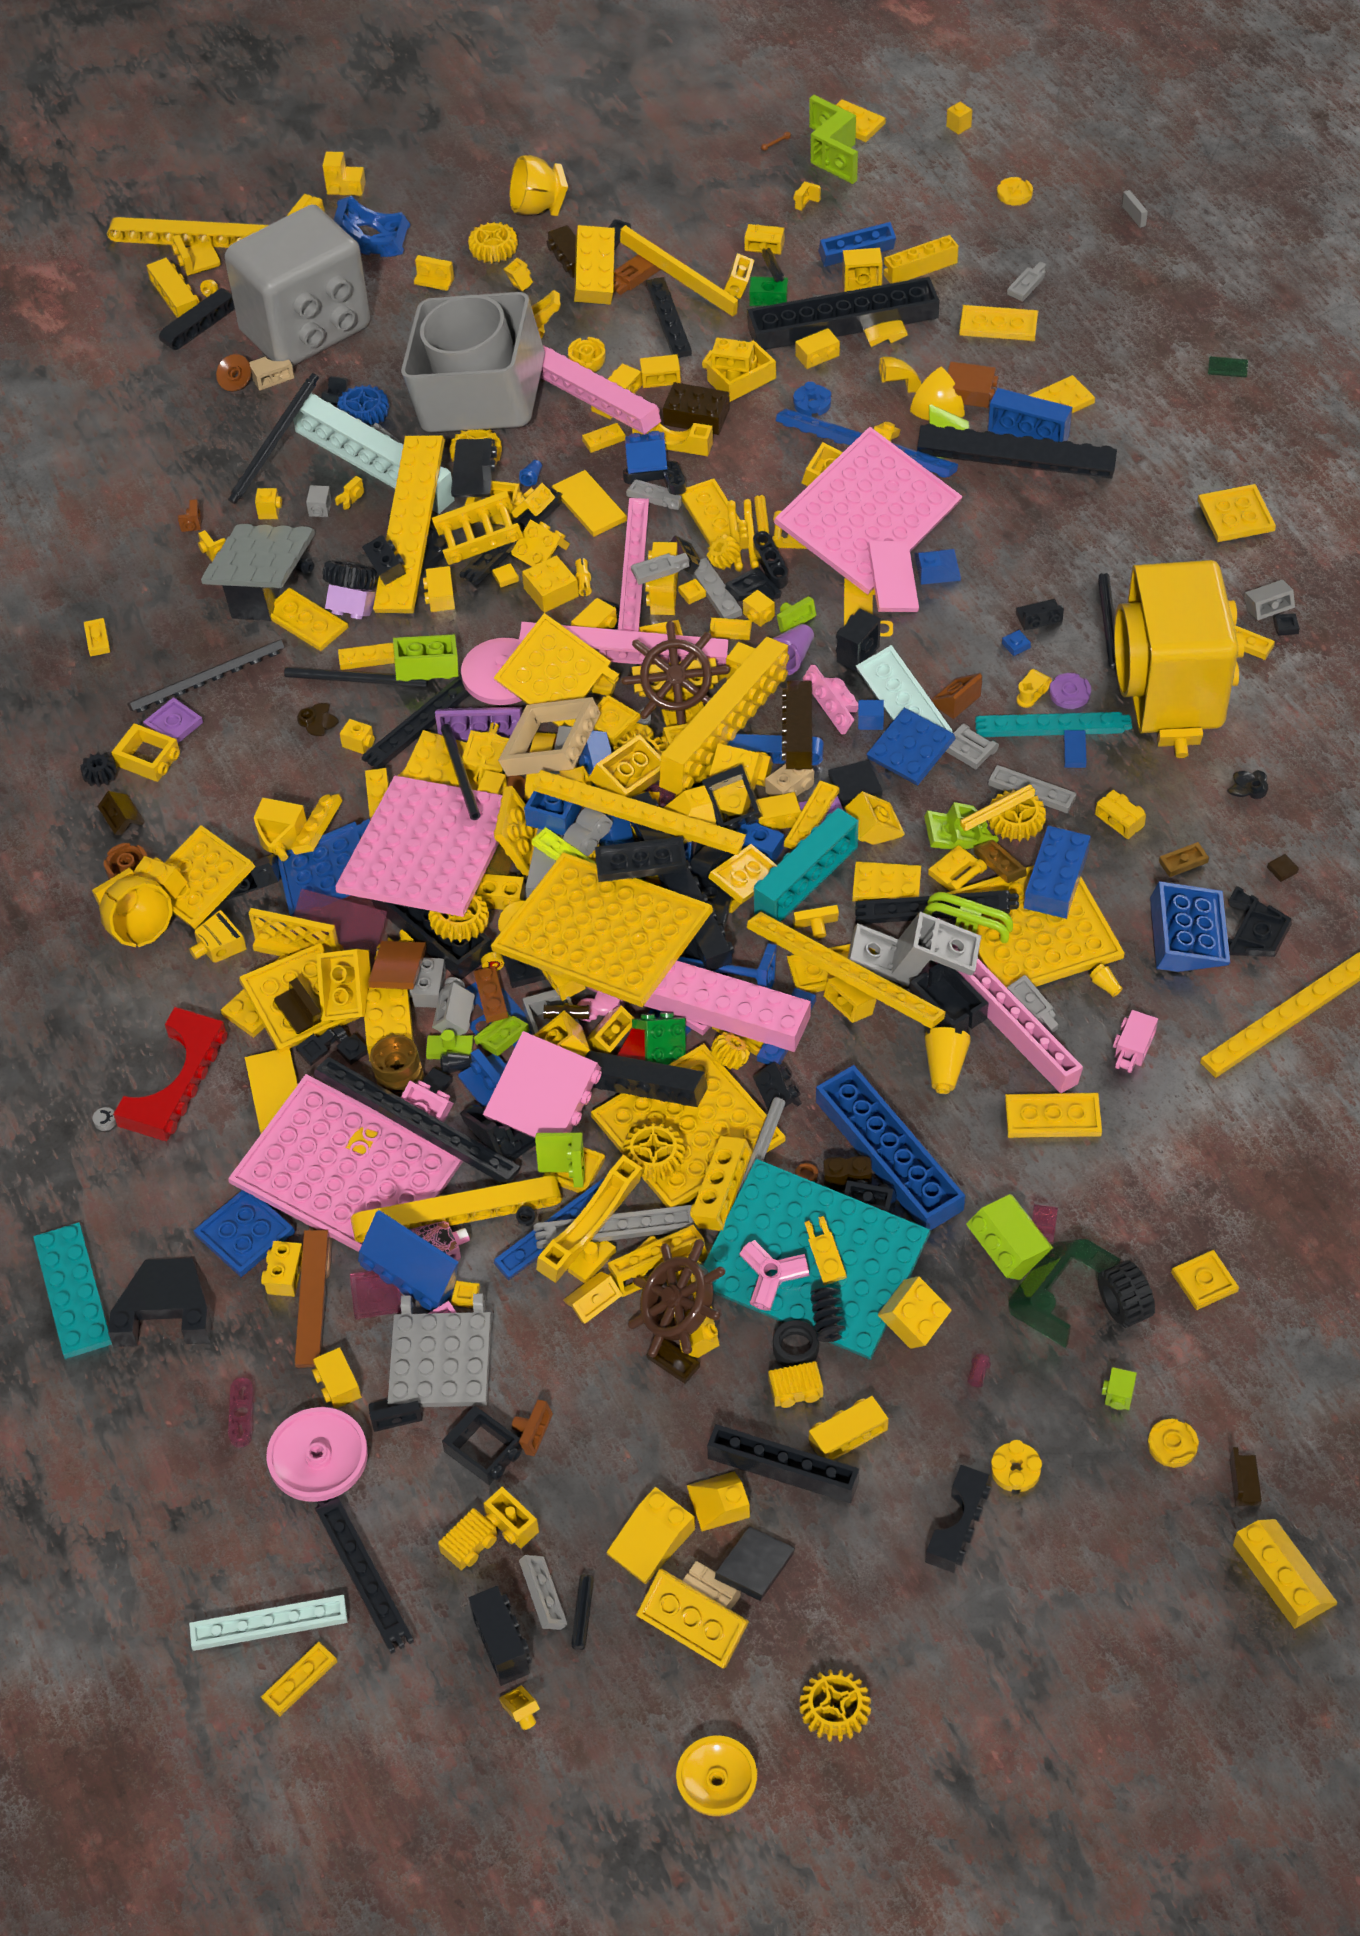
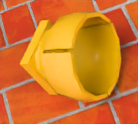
M522 155L517 158L511 175L509 192L510 206L513 212L519 215H536L549 209L552 216H558L568 189L562 164L555 163L552 169L543 159L532 155Z
M128 868L92 890L99 905L101 923L117 942L132 947H141L154 942L167 929L172 916L171 898L157 881L134 875L133 871Z

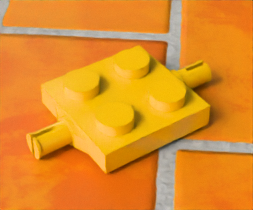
M494 722L490 724L488 732L470 731L462 756L465 769L476 771L473 778L476 783L477 780L478 783L481 782L485 770L501 774L504 771L498 760L509 738L501 737L497 734L499 725L495 723L494 726Z

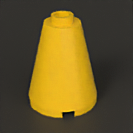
M932 1028L929 1034L925 1033L924 1038L931 1085L937 1093L948 1094L955 1089L971 1038L964 1031H962V1035L955 1033V1028Z

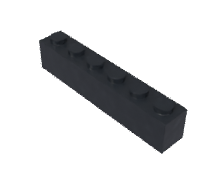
M589 1051L585 1058L597 1062L601 1067V1078L597 1084L593 1085V1088L698 1107L708 1089L705 1072L595 1051Z
M715 1424L707 1444L709 1460L850 1504L859 1483V1468Z

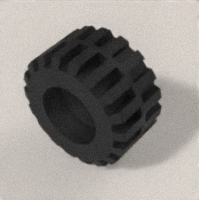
M1125 1260L1098 1274V1286L1103 1303L1109 1314L1121 1327L1128 1328L1154 1316L1155 1301L1153 1292L1146 1277L1133 1262Z

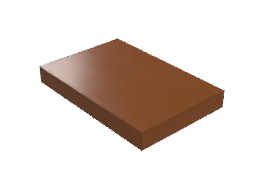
M381 941L368 981L369 987L413 990L425 954V942Z

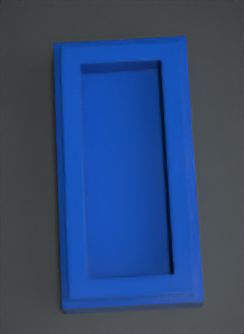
M1064 730V767L1086 768V731Z

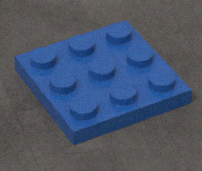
M903 708L866 755L869 760L918 786L956 738L950 731Z
M243 1190L193 1230L195 1236L240 1277H243L267 1256L268 1250L272 1249L273 1241L284 1242L295 1233L294 1228L267 1203Z

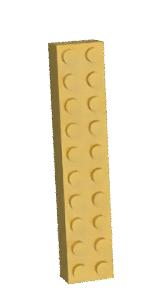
M766 636L661 754L659 787L680 795L683 791L691 789L698 777H702L705 769L713 763L718 743L727 745L729 741H733L737 732L745 727L749 718L755 716L757 709L766 703L771 693L774 694L778 685L786 680L788 675L786 667L789 661L788 645Z

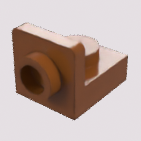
M197 499L189 500V508H186L185 515H178V522L182 532L201 530V512Z

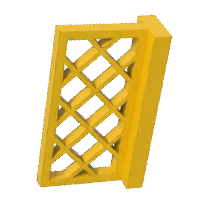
M250 908L249 917L255 937L253 943L254 951L281 956L284 953L290 956L318 943L322 944L326 953L344 951L343 946L338 943L335 925ZM270 925H272L278 931H275L273 928L270 927ZM321 931L329 932V935H325ZM312 934H314L315 936H317V937L319 938V940H317L315 937H313Z

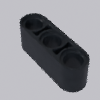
M765 531L757 532L753 536L754 553L766 576L778 589H782L788 584V569L769 533Z
M705 845L690 862L691 874L711 881L708 878L710 872L735 854Z

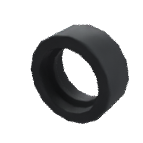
M800 1320L781 1324L773 1336V1354L777 1362L788 1368L789 1366L793 1367L794 1365L797 1366L815 1361L819 1353V1341L816 1339L817 1332L810 1324ZM801 1335L810 1341V1349L801 1355H791L782 1349L781 1343L785 1337Z

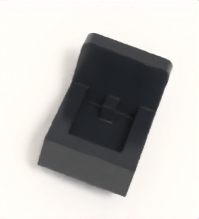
M330 376L328 378V388L321 393V399L328 401L332 405H337L342 392H347L348 379Z

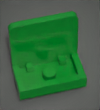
M672 1012L660 1013V1017H655V1014H641V1018L632 1019V1028L645 1030V1061L669 1065L686 1054L685 1018L674 1017Z

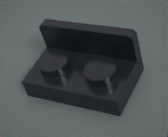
M1055 599L1018 607L1016 608V615L1025 631L1062 622L1064 607L1063 605H1058Z

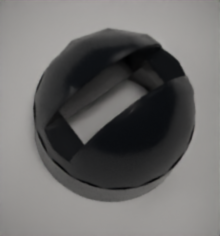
M523 1206L517 1210L516 1219L520 1225L530 1226L534 1223L536 1215L531 1207ZM521 1216H524V1217H527V1218H531V1219H530V1220L521 1219Z

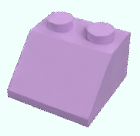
M329 584L325 608L332 610V614L343 615L345 612L351 614V618L362 619L363 616H370L374 606L376 591Z

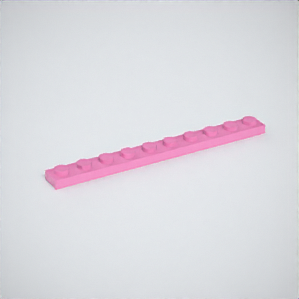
M629 498L618 630L639 632L643 584L638 585L631 571V566L645 561L649 499Z

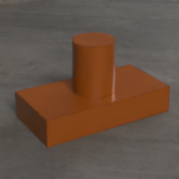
M537 1400L529 1419L515 1416L512 1421V1430L523 1433L519 1443L526 1455H536L553 1416L547 1401Z

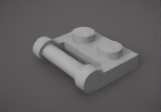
M962 724L953 733L956 739L945 752L977 769L991 754L996 753L999 744L985 739L970 730L968 725Z

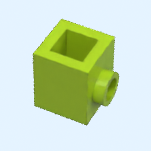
M1112 1367L1110 1380H1104L1102 1395H1106L1105 1405L1117 1410L1130 1409L1136 1372Z

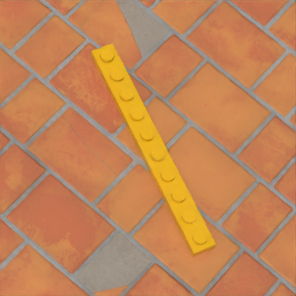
M543 770L539 771L532 785L533 791L671 835L683 836L684 839L731 854L739 855L745 842L746 834Z
M762 912L748 920L747 929L920 1022L924 1026L932 1029L945 1017V1011Z
M1360 952L1203 1056L1200 1063L1217 1078L1360 981Z

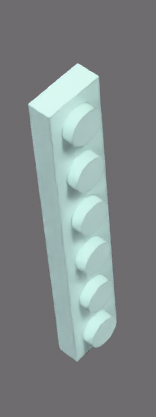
M344 1595L191 1622L189 1623L191 1647L193 1651L348 1623Z

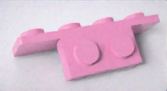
M810 665L803 677V681H812L813 696L841 734H846L854 721L850 712L858 711V702L847 689L843 680L840 678H824L816 665Z

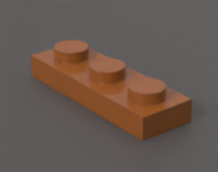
M492 966L473 971L486 1023L508 1018L496 967Z

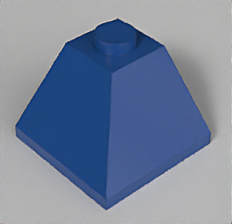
M954 549L914 553L921 585L961 581Z

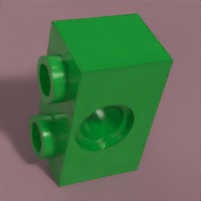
M751 277L749 290L750 306H768L787 302L788 278H784L782 282L780 280L775 282L773 277Z

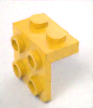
M180 235L172 236L174 242L171 245L174 255H177L179 266L183 267L187 276L221 265L211 242L207 241L186 248Z
M530 519L522 533L524 538L517 541L511 554L533 567L550 559L557 546L567 550L570 543L564 540L566 537L564 534L557 530L553 533L550 531V526L541 521L538 524Z

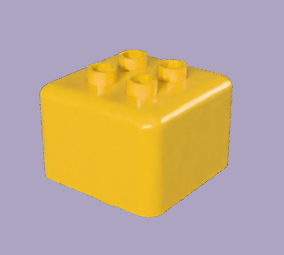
M1213 560L1133 565L1128 603L1119 604L1116 610L1114 651L1120 692L1123 697H1132L1140 734L1157 733L1159 730L1217 729L1225 723L1232 686H1238L1239 683L1237 658L1244 656V637L1242 632H1235L1234 626L1237 623L1236 603L1234 600L1228 601L1221 568Z

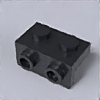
M775 1061L753 1076L768 1111L775 1097L785 1101L784 1108L791 1103L796 1106L801 1105L802 1103L799 1099L800 1091L792 1084L790 1079L792 1077L791 1072L786 1066L782 1067Z

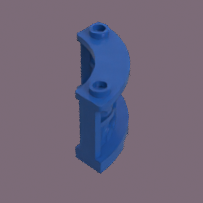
M353 196L338 200V207L333 220L357 241L360 253L370 255V253L380 254V257L403 254L404 249L402 245L407 229L410 228L411 224L402 212L394 214L378 213L362 206ZM366 225L375 228L380 234L367 236L363 234L358 226Z

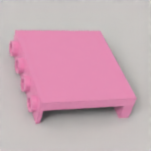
M523 1031L483 1115L492 1122L507 1125L535 1138L536 1133H571L574 1125L577 1126L581 1120L582 1113L580 1112L584 1104L587 1105L591 1099L592 1092L590 1091L593 1085L597 1084L601 1078V1067L595 1061Z

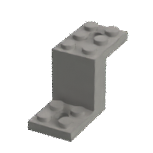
M922 912L918 913L899 939L857 923L853 930L848 959L883 978L909 987L910 981L917 977L930 960L972 976L976 969L981 935ZM952 944L958 946V949H959L960 951H956V950L952 947ZM868 948L874 949L877 955L870 953Z

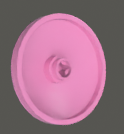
M491 639L477 645L466 655L462 663L461 675L463 685L471 696L479 701L493 705H508L522 701L494 680L495 675L519 646V639Z
M327 1407L305 1409L287 1418L274 1431L267 1448V1465L275 1484L285 1494L295 1499L309 1502L329 1500L349 1490L361 1477L368 1458L367 1442L360 1425L348 1414Z

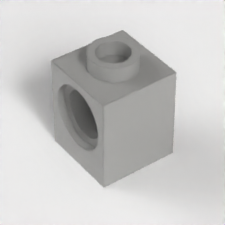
M310 485L306 501L309 516L328 517L332 502L330 487Z

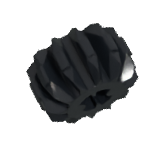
M99 751L96 755L90 754L89 758H83V764L80 765L82 778L90 786L95 784L98 787L101 784L108 786V781H114V777L117 774V767L113 757H110L107 753L101 755Z

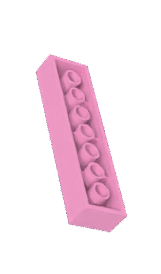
M680 961L675 962L644 1005L662 1012H672L675 1016L795 1052L811 1015V1001Z

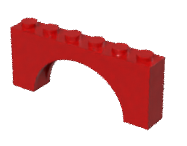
M174 1007L165 1023L168 1037L178 1041L186 1049V1059L180 1074L169 1086L155 1094L145 1097L123 1096L113 1113L117 1127L165 1142L168 1141L171 1134L175 1133L179 1119L185 1115L189 1101L195 1097L198 1085L201 1080L205 1079L208 1067L211 1062L215 1061L218 1049L227 1039V1031L223 1021Z

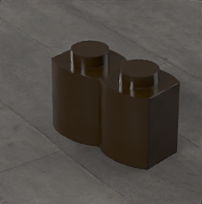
M855 1156L849 1159L841 1157L825 1159L823 1161L824 1186L840 1192L845 1190L847 1181L855 1182V1180H862L871 1185V1158Z

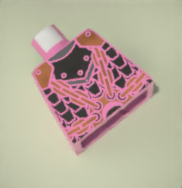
M446 1221L410 1229V1231L456 1261L461 1258L459 1245L470 1241L465 1228L452 1233Z

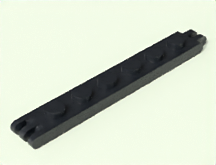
M552 488L550 491L555 496V499L538 516H535L527 508L512 522V525L518 523L523 533L530 519L538 524L540 521L543 522L561 504V495L563 494ZM517 541L478 554L460 572L459 576L463 579L466 578L469 582L472 581L474 585H478L511 553Z
M460 674L364 753L362 760L373 766L374 769H381L419 738L423 730L427 731L436 723L435 711L437 709H453L466 699L470 694L463 685L462 675Z
M1007 890L952 894L1001 910L1007 914L1010 913V910L1019 908V895L1016 893L1010 894ZM930 896L857 901L855 903V915L857 916L855 917V923L872 924L913 921L919 912L923 913L928 905ZM938 901V903H943L960 909V906L945 901ZM938 911L932 913L933 917L939 919L955 918Z
M338 1496L327 1500L325 1503L317 1501L319 1506L315 1507L316 1513L390 1654L396 1652L392 1644L395 1641L400 1649L405 1647L401 1639L404 1636L409 1645L414 1643L412 1635Z

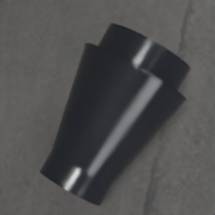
M446 1051V1054L440 1055L441 1071L447 1072V1074L471 1067V1054Z

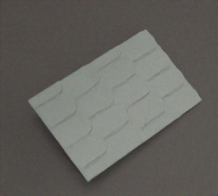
M236 525L230 537H227L221 550L216 554L213 562L206 569L201 579L202 584L223 586L232 619L271 621V613L274 611V602L279 595L280 588L284 586L315 535V530L305 526L291 528L290 526Z

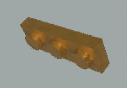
M993 839L974 846V854L983 860L1005 882H1015L1027 876L1026 868Z

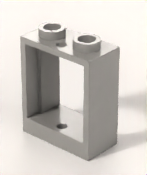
M556 990L522 998L524 1013L532 1035L539 1031L534 1016L543 1014L544 1005H564V1003H569V1005L573 1006L569 996L566 997V1000L561 1001Z

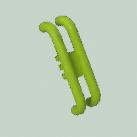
M937 892L931 895L928 905L923 913L932 916L934 911L957 917L955 926L960 927L961 922L965 923L963 929L968 930L969 925H972V932L975 934L979 925L994 929L1000 933L1001 943L1009 941V933L1013 930V920L1007 913L945 892ZM938 901H945L960 906V909L943 903H938ZM982 914H985V915H988V916H991V917L1000 919V920H1002V921L1004 922V924H1002V923H1000V922H998V921H995V920H992V919L983 917V916H981V915H982Z

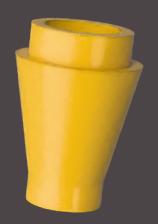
M1100 964L1090 974L1092 982L1112 997L1118 995L1123 989L1108 966L1105 967L1103 964Z

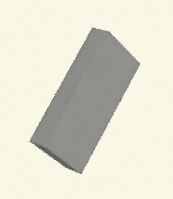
M1130 190L1124 191L1122 207L1140 228L1146 226L1148 211Z

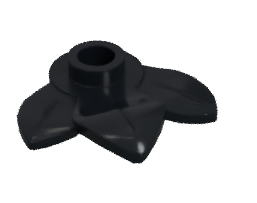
M1244 770L1235 772L1233 779L1236 784L1227 790L1229 794L1237 797L1250 795L1254 799L1263 798L1268 791L1267 775L1260 770H1256L1253 773Z

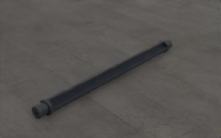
M312 373L309 378H306L245 470V473L231 491L232 494L228 498L231 503L236 504L242 498L251 481L256 477L276 447L277 442L282 438L298 414L303 403L316 386V382L319 379L316 374Z

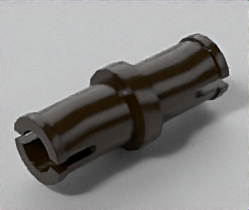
M564 1003V1005H544L543 1008L544 1019H554L564 1010L573 1019L589 1020L590 1005L571 1006L569 1003Z

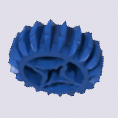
M362 384L361 387L355 386L354 389L348 388L347 392H342L337 408L371 426L374 423L384 422V418L388 417L389 402L383 390H379L377 386L372 388L371 385L364 387Z

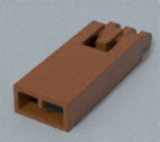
M638 254L614 270L613 291L619 295L628 290L631 291L661 269Z

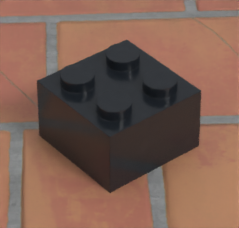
M860 608L854 615L852 614L849 617L846 625L843 628L841 627L836 634L837 663L858 672L856 665L870 658L880 647L881 618Z

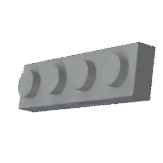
M701 559L700 566L692 576L706 590V597L719 616L725 619H734L742 616L741 607L725 589V584L708 559Z
M999 765L996 766L988 782L989 786L1003 791L1006 790L1009 793L1013 788L1017 791L1030 784L1035 789L1034 796H1038L1039 801H1043V805L1067 814L1077 796L1075 792Z

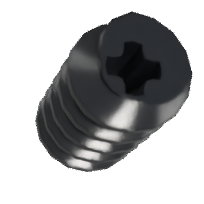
M825 1287L815 1289L810 1293L812 1295L810 1298L811 1303L814 1304L812 1312L815 1313L813 1320L816 1322L814 1326L817 1332L816 1339L820 1342L837 1341L842 1338L840 1333L846 1331L845 1326L838 1325L845 1321L844 1317L837 1316L843 1312L842 1307H836V1305L842 1303V1299L834 1298V1296L841 1293L840 1289Z

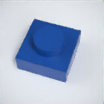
M1020 630L1002 638V644L1013 656L1031 648V642Z

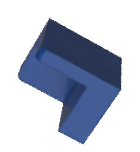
M859 700L858 729L883 730L884 700Z

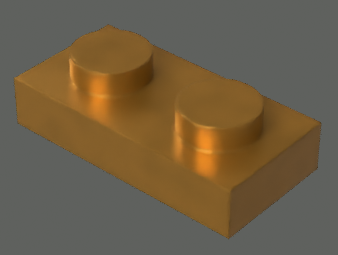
M1199 842L1159 857V863L1169 878L1204 865L1209 861L1208 855Z

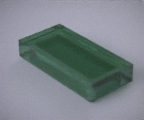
M1210 356L1208 375L1247 378L1248 359Z

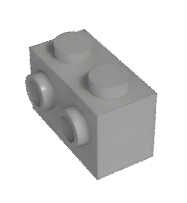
M1284 580L1245 592L1247 611L1256 620L1295 608L1294 591Z
M423 958L413 990L409 989V997L413 999L414 1007L437 1008L439 994L444 987L447 972L445 959Z
M454 982L442 989L439 994L432 1028L441 1033L444 1030H452L455 1035L465 1034L470 1027L469 1020L474 1009L473 1001L475 994Z

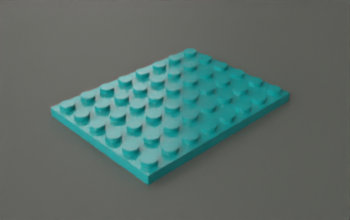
M756 1159L726 1218L724 1228L720 1230L703 1266L708 1272L718 1267L725 1269V1274L712 1282L714 1294L782 1323L800 1320L810 1324L814 1329L816 1322L813 1320L815 1313L812 1312L814 1304L811 1303L810 1299L812 1296L810 1294L811 1291L825 1287L840 1289L841 1293L834 1296V1298L842 1299V1303L836 1305V1307H842L843 1312L837 1316L844 1317L845 1321L838 1325L845 1326L846 1331L840 1333L841 1339L829 1343L871 1360L887 1327L885 1322L878 1316V1313L903 1280L910 1278L931 1232L928 1228ZM824 1216L829 1232L832 1233L847 1276L845 1279L824 1285L804 1223L806 1221L812 1223L815 1237L823 1235V1230L819 1225V1217ZM754 1240L775 1260L805 1254L810 1276L782 1282L778 1287L771 1311L757 1309L750 1304L759 1275L743 1260L739 1253L745 1245ZM772 1269L769 1270L766 1273V1275L772 1277L776 1275L778 1271Z

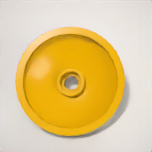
M708 1736L695 1741L683 1752L677 1765L676 1781L682 1798L691 1808L709 1816H724L738 1811L750 1800L757 1784V1768L753 1756L740 1742L726 1736ZM715 1779H719L722 1781V1783L718 1786L714 1785L712 1782Z

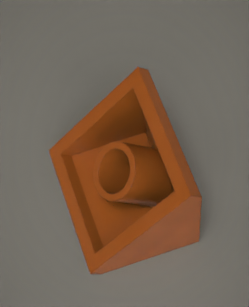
M981 673L955 678L936 694L931 701L937 709L955 719L981 696Z

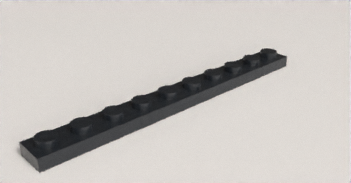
M328 1057L315 1069L314 1076L498 1182L508 1184L519 1173V1165L336 1060Z

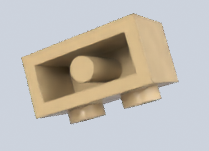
M785 764L765 778V792L771 797L795 792L797 798L799 794L813 786L814 770L786 769Z

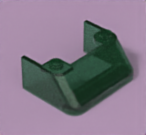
M1087 1239L1065 1240L1052 1243L1051 1246L1053 1248L1033 1267L1009 1299L1008 1310L1012 1316L1065 1348L1069 1342L1071 1325L1051 1314L1055 1309L1056 1299L1049 1292V1289L1072 1259L1086 1264L1099 1273L1121 1262L1120 1258Z

